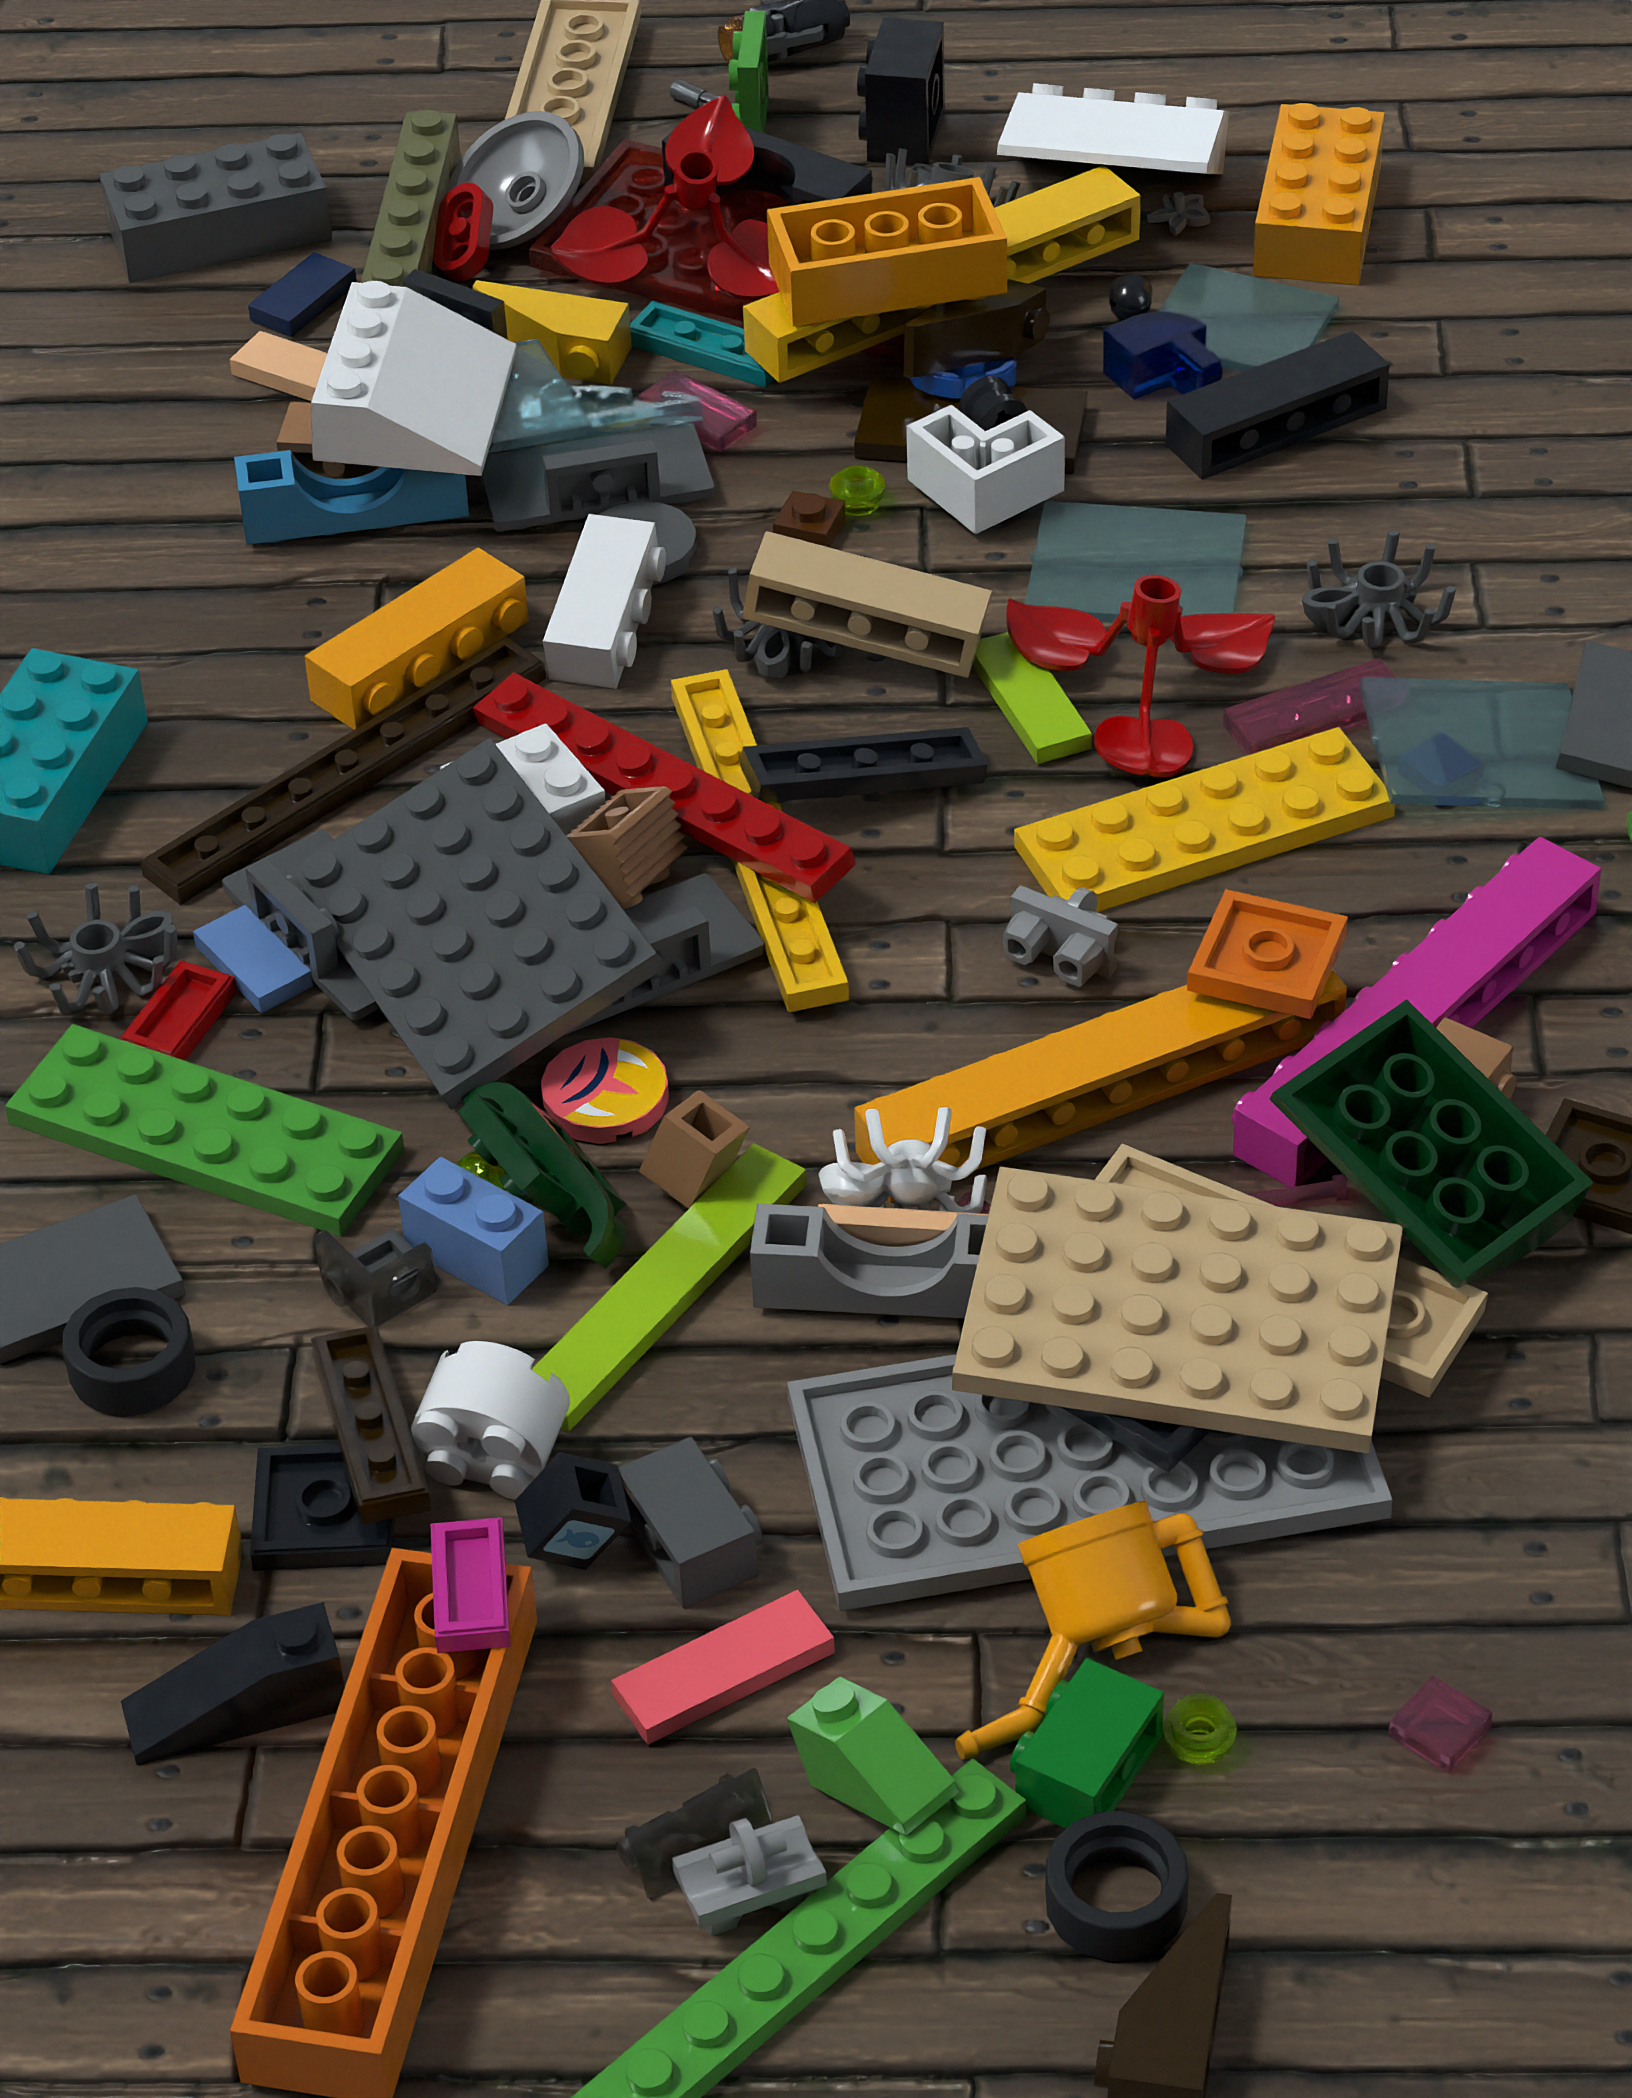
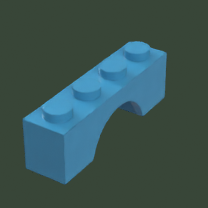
M290 450L234 457L246 545L264 542L275 543L295 538L319 535L330 536L343 532L375 528L382 529L398 525L469 517L465 474L380 467L374 472L361 477L333 479L309 471L299 463Z

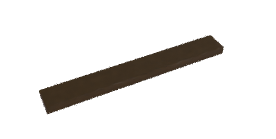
M505 637L140 860L143 877L179 905L185 903L477 722L473 707L513 672L535 684L540 683L546 679L545 663L508 637Z

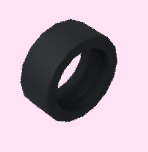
M141 1287L107 1291L89 1299L71 1315L63 1331V1355L69 1382L78 1398L98 1412L126 1416L153 1411L169 1404L183 1392L195 1371V1349L189 1318L177 1301L161 1291ZM146 1334L159 1337L168 1343L166 1348L153 1360L136 1367L115 1369L100 1366L90 1360L92 1355L105 1343L124 1335Z
M1127 1811L1098 1812L1077 1820L1055 1838L1046 1859L1045 1894L1047 1917L1058 1936L1084 1955L1104 1961H1130L1160 1951L1178 1934L1187 1912L1188 1869L1186 1855L1171 1832L1153 1819ZM1124 1860L1141 1865L1158 1877L1161 1883V1892L1150 1904L1136 1910L1108 1912L1091 1907L1077 1897L1072 1890V1880L1084 1868L1098 1862Z

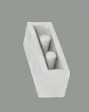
M588 514L543 639L549 680L616 689L624 666H632L637 648L636 630L639 623L646 624L648 621L652 601L650 590L653 581L660 582L662 580L666 565V550L664 547H658L655 522Z

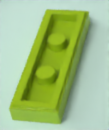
M1008 632L980 640L972 666L1037 765L1092 749L1091 731L1049 669L1038 666L1023 657L1012 643Z

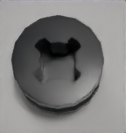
M994 376L978 379L969 385L959 402V411L984 431L1028 411L1024 403L1013 395L1005 381Z

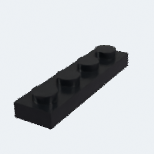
M969 727L745 746L742 750L740 767L755 798L765 803H783L805 799L839 798L849 795L893 793L903 790L980 784L985 781L988 763Z

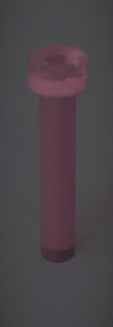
M1344 1174L1333 1175L1332 1181L1247 1194L1274 1206L1335 1197L1336 1202L1348 1200V1190Z

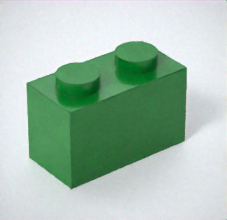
M1085 1658L1070 1682L1063 1679L1054 1688L1047 1703L1045 1719L1036 1732L1026 1731L1019 1739L1010 1760V1771L1015 1773V1792L1026 1799V1811L1063 1828H1067L1073 1822L1098 1812H1113L1163 1737L1164 1692L1089 1658Z

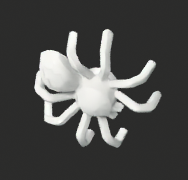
M949 1107L938 1109L932 1145L924 1141L909 1139L895 1142L888 1148L884 1143L878 1109H868L865 1111L871 1147L881 1162L875 1165L851 1162L845 1133L842 1129L833 1131V1138L838 1163L829 1164L818 1173L822 1189L835 1205L885 1208L884 1203L892 1196L895 1200L894 1208L906 1209L907 1207L917 1206V1210H930L929 1201L935 1198L941 1204L940 1211L980 1214L984 1205L987 1185L986 1175L975 1177L971 1201L968 1205L959 1206L954 1201L955 1196H950L946 1192L950 1191L953 1180L964 1179L979 1167L982 1161L986 1128L980 1126L975 1128L969 1159L961 1167L957 1168L938 1160L947 1145L952 1110Z

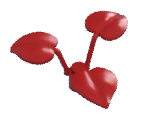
M726 95L719 96L697 108L670 134L665 148V160L668 168L674 174V182L665 187L663 198L642 231L637 233L634 219L623 210L611 206H599L577 215L565 228L560 238L551 245V253L554 259L573 276L601 286L621 285L637 278L646 269L648 256L640 243L646 242L651 237L673 200H677L683 207L690 210H699L708 206L717 235L723 241L715 245L708 255L707 267L713 283L727 295L746 300L762 299L779 292L769 265L768 225L753 219L745 220L738 224L732 234H730L725 227L721 213L720 196L716 194V185H729L737 182L749 172L754 161L753 142L749 133L736 116Z
M1146 575L1136 580L1131 602L1123 601L1121 603L1120 613L1107 632L1101 621L1089 613L1066 607L1027 605L1009 598L1006 608V625L1012 643L1027 660L1047 669L1059 671L1082 669L1088 662L1089 654L1103 656L1127 623L1133 640L1147 647L1139 719L1131 716H1113L1104 720L1095 731L1094 745L1098 754L1114 767L1133 774L1144 775L1147 773L1152 777L1163 778L1177 775L1188 766L1193 752V740L1189 731L1178 721L1170 719L1150 720L1158 647L1170 638L1175 645L1176 651L1179 653L1189 652L1192 662L1199 668L1223 674L1245 673L1256 668L1263 660L1275 621L1274 614L1221 613L1193 614L1181 617L1183 608L1179 606L1181 588L1177 582L1162 575Z

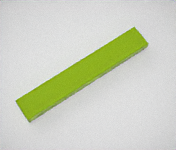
M753 1143L531 1369L547 1382L553 1372L563 1382L568 1391L570 1404L560 1429L569 1433L752 1243L757 1204L788 1205L807 1186L805 1168Z

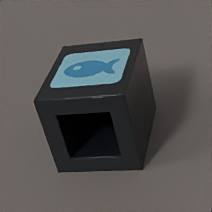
M559 1452L515 1500L527 1558L584 1570L631 1523L618 1466Z

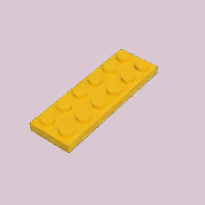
M1336 727L1015 828L1014 847L1049 897L1055 895L1069 900L1078 888L1084 887L1096 893V912L1392 818L1395 813L1396 799L1340 727Z

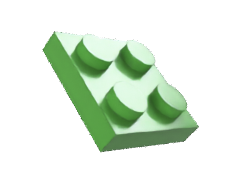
M745 11L742 31H734L733 59L729 61V90L735 91V103H732V108L742 125L764 134L769 105L765 11Z

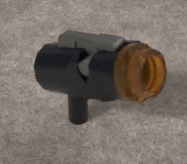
M781 0L747 10L765 11L768 62L785 59L806 49L841 40L845 34V28L850 25V14L844 0ZM745 13L740 16L730 17L727 24L721 25L718 28V43L727 64H729L730 59H733L734 31H742Z

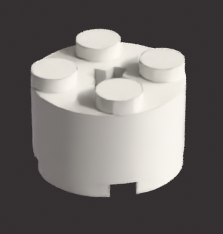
M469 1341L461 1343L456 1354L449 1355L448 1350L445 1351L440 1357L411 1426L413 1441L420 1452L427 1458L424 1466L426 1473L433 1479L446 1485H459L464 1479L489 1484L501 1496L516 1500L545 1468L568 1411L570 1399L563 1382L553 1372L547 1382L531 1370L535 1361L534 1358L505 1345L486 1341Z

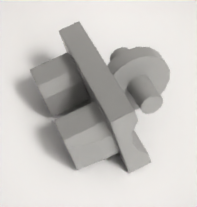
M1020 885L1011 896V920L1003 933L1004 955L1006 958L1023 965L1032 963L1040 952L1053 957L1054 972L1059 976L1060 980L1081 987L1094 973L1110 979L1118 969V959L1114 955L1118 924L1110 921V917L1096 912L1097 895L1094 891L1084 887L1078 888L1069 900L1055 895L1049 897Z
M799 1815L756 1830L752 1828L747 1818L732 1822L729 1825L731 1838L672 1858L674 1874L699 1929L705 1928L706 1932L712 1936L737 1928L743 1914L766 1906L777 1908L783 1912L795 1908L808 1898L809 1891L827 1886L826 1871L811 1847Z

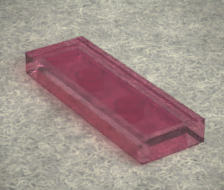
M1377 658L1226 708L1223 711V726L1247 755H1251L1336 727H1340L1342 730L1408 708L1409 692L1384 662Z

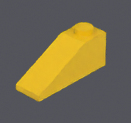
M476 280L472 286L473 290L504 301L507 337L509 341L516 344V352L560 377L612 385L632 348L629 303Z

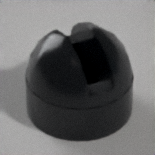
M1127 274L1116 278L1110 287L1109 305L1111 312L1117 319L1126 323L1137 322L1143 319L1152 304L1153 289L1151 284L1145 278L1134 274Z

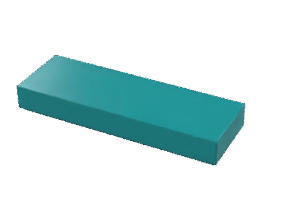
M651 301L630 323L632 347L764 388L774 380L745 351L743 328L655 301Z

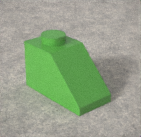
M841 1676L818 1690L809 1701L787 1717L810 1785L906 1836L959 1793L953 1777L887 1699Z

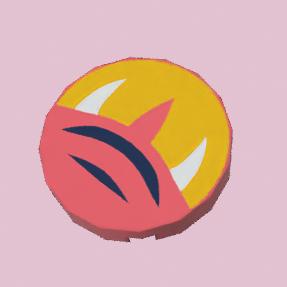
M607 1037L585 1040L568 1047L548 1063L541 1079L543 1106L548 1115L561 1124L573 1139L604 1144L616 1142V1135L626 1134L631 1131L632 1138L648 1131L662 1118L669 1101L665 1065L652 1050L630 1040Z

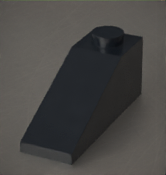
M324 1602L252 1620L121 1700L136 1765L337 1713L345 1686L340 1657Z

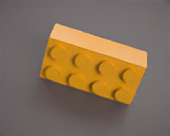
M1310 103L1281 104L1255 221L1253 276L1359 285L1381 169L1385 112L1369 111L1361 107L1347 109L1317 107Z
M980 177L767 209L769 265L792 326L820 325L831 320L857 316L872 317L883 312L908 308L923 309L934 304L966 299L980 300L987 296L1007 293V236Z

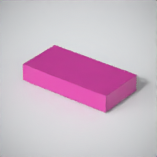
M502 1517L430 1524L437 1653L511 1647Z

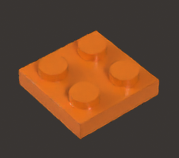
M1225 889L1188 970L1187 991L1311 1019L1346 938L1348 917Z

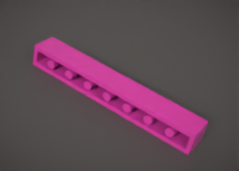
M1540 836L1520 854L1514 853L1504 863L1501 871L1485 886L1474 888L1468 895L1465 903L1447 920L1440 919L1431 928L1427 938L1410 953L1404 952L1399 955L1388 973L1372 987L1366 986L1360 990L1349 1008L1334 1021H1327L1322 1024L1314 1035L1313 1040L1295 1056L1290 1055L1283 1059L1273 1076L1255 1092L1249 1091L1241 1097L1232 1114V1124L1234 1125L1233 1155L1296 1191L1329 1159L1269 1100L1272 1093L1406 999L1435 1027L1446 1017L1469 1028H1473L1596 914L1601 868Z

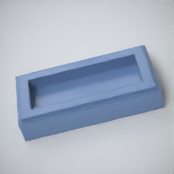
M246 905L193 931L195 947L221 973L235 976L237 990L261 1014L314 987L311 970Z

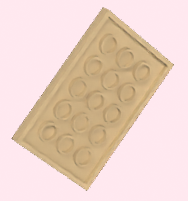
M1000 1166L953 1367L952 1390L1369 1454L1403 1228L1398 1224Z

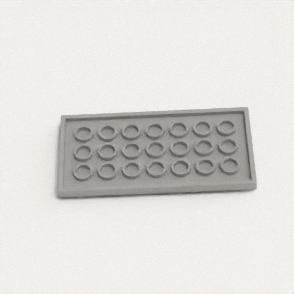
M956 1354L787 1382L788 1403L839 1611L1032 1579L1028 1568L1023 1564L1017 1547L1018 1543L1064 1525L1144 1500L1148 1504L1153 1521L1177 1513H1186L1192 1516L1198 1529L1202 1528L1204 1536H1201L1205 1549L1391 1518L1393 1500L1372 1441L1368 1454L1211 1430L1168 1473L1059 1406L952 1390V1372ZM1174 1546L1161 1549L1163 1556L1177 1554Z

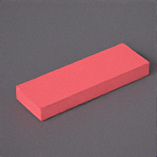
M797 1589L612 1679V1696L646 1744L649 1745L835 1653L834 1637Z

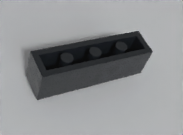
M1353 330L1167 400L1166 446L1203 480L1387 409L1390 364Z

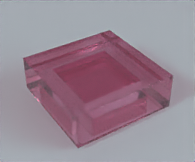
M1432 1675L1390 1720L1389 1737L1449 1774L1491 1728L1493 1712Z

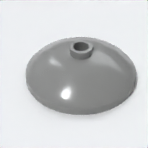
M535 111L518 114L496 124L480 136L465 152L451 176L448 192L462 183L469 182L477 184L490 197L494 209L489 250L506 249L523 244L540 235L563 214L577 191L583 172L584 150L581 139L572 126L560 116L549 112Z

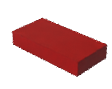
M180 960L119 1039L185 1061L236 995L235 976Z

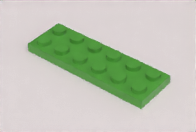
M75 1024L68 1028L5 1105L8 1124L340 1237H342L405 1151L402 1132Z

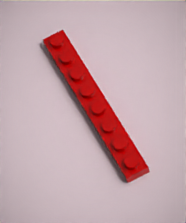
M514 672L473 707L479 725L505 739L546 723L605 792L613 796L616 795V792L624 789L666 786L672 791L669 798L675 802L672 809L678 813L675 820L681 824L678 831L814 903L856 865L852 848Z

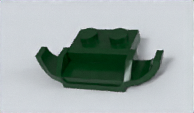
M491 1082L478 1086L463 1096L461 1099L465 1105L458 1113L474 1132L468 1138V1142L491 1166L496 1167L500 1164L506 1171L499 1179L504 1188L510 1194L529 1204L533 1201L537 1202L555 1215L565 1227L579 1237L591 1234L583 1250L589 1258L607 1269L617 1257L626 1238V1225L618 1215V1212L626 1203L561 1124L535 1106L529 1097L511 1084Z

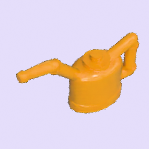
M1144 1500L1064 1525L1017 1544L1023 1564L1030 1572L1052 1637L1026 1696L1021 1697L1018 1702V1709L973 1732L967 1730L955 1740L957 1753L962 1760L978 1758L979 1753L1018 1740L1026 1731L1036 1732L1045 1719L1048 1700L1056 1685L1065 1678L1079 1646L1091 1643L1094 1652L1111 1648L1115 1660H1119L1143 1651L1138 1638L1152 1632L1215 1638L1223 1636L1228 1632L1231 1627V1618L1226 1604L1229 1602L1227 1596H1222L1201 1538V1536H1204L1202 1528L1198 1529L1192 1516L1186 1513H1177L1153 1521L1148 1504ZM1169 1546L1175 1547L1196 1607L1176 1606L1177 1593L1161 1549Z

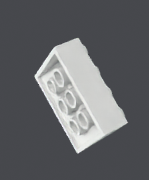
M1033 83L1032 94L1018 92L997 147V155L1203 174H1223L1229 111L1217 110V99L1187 97L1186 107L1166 106V95L1135 92L1134 103L1114 101L1115 90L1084 88L1083 98L1063 96L1064 86Z
M381 281L352 282L311 400L313 460L482 476L515 360L516 344L407 287L390 286Z

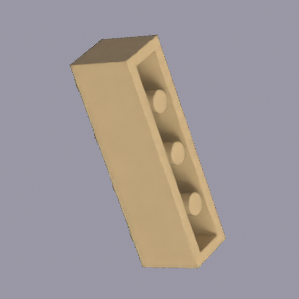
M766 531L749 575L742 618L968 678L982 636L992 590Z

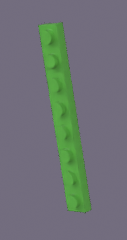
M972 1758L952 1775L959 1790L958 1794L907 1836L889 1828L827 1881V1886L818 1888L571 2098H701L1026 1818V1799Z

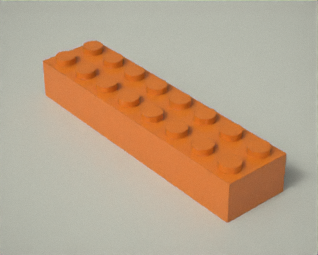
M399 1548L391 1549L230 2028L241 2083L334 2098H393L538 1621L531 1567L506 1563L511 1647L437 1653L432 1553Z

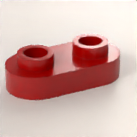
M462 183L454 187L444 196L439 205L433 260L435 265L450 280L455 282L465 281L479 274L489 255L494 206L490 197L475 183Z

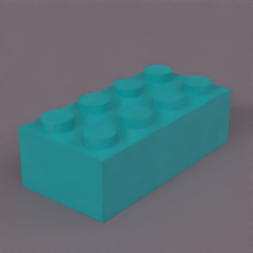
M31 648L0 693V865L50 875L148 724L139 669Z

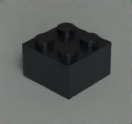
M883 17L877 37H870L868 40L867 66L860 65L858 71L857 95L858 97H865L866 109H862L860 112L858 137L859 140L867 141V162L886 163V154L891 153L895 155V164H897L899 148L907 150L906 165L917 163L928 165L945 111L944 22Z

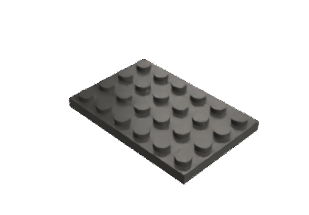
M491 738L486 739L285 871L286 874H291L297 879L305 896L317 908L324 907L332 914L340 931V936L335 939L337 948L450 1110L463 1102L461 1098L474 1088L496 1081L665 968L649 942Z

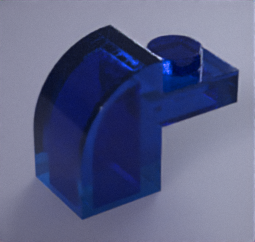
M1149 312L1130 317L1103 329V374L1134 400L1168 385H1171L1183 395L1220 381L1223 369L1221 359L1212 350L1206 348L1207 325L1193 317L1173 312Z

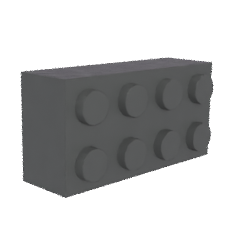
M302 132L275 134L265 140L241 145L227 144L219 147L217 150L193 155H174L164 161L140 166L125 165L115 171L99 174L107 225L129 283L333 240L326 186Z

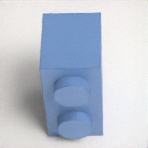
M441 1156L398 1195L404 1239L422 1258L507 1306L549 1266L543 1211Z

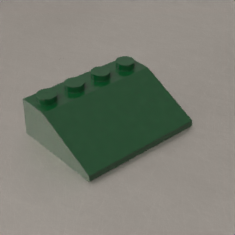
M1407 999L1276 1089L1269 1099L1393 1224H1398L1403 1228L1402 1233L1457 1288L1524 1258L1569 1223L1594 1183Z

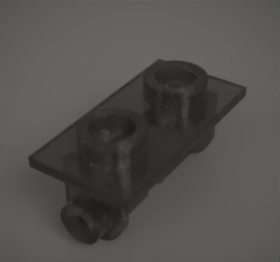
M752 1768L735 1778L726 1773L719 1777L718 1784L683 1802V1807L676 1811H667L640 1827L632 1825L625 1829V1838L616 1842L618 1854L629 1869L637 1866L649 1900L679 1885L673 1871L672 1858L731 1838L729 1825L732 1822L747 1818L754 1830L774 1823L757 1769Z

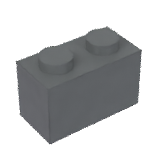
M688 1437L618 1467L631 1518L629 1527L682 1608L758 1576L756 1546L763 1542L758 1520L748 1505L741 1507L737 1505L730 1495V1485L721 1464L714 1457L707 1460L692 1437Z

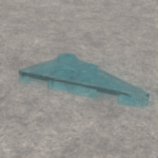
M511 378L507 384L505 398L513 450H520L703 420L700 395L691 396L680 392L664 391L660 396L661 402L633 400L631 388L596 385L575 386L571 383L554 382L550 388L542 393L523 391L521 379Z

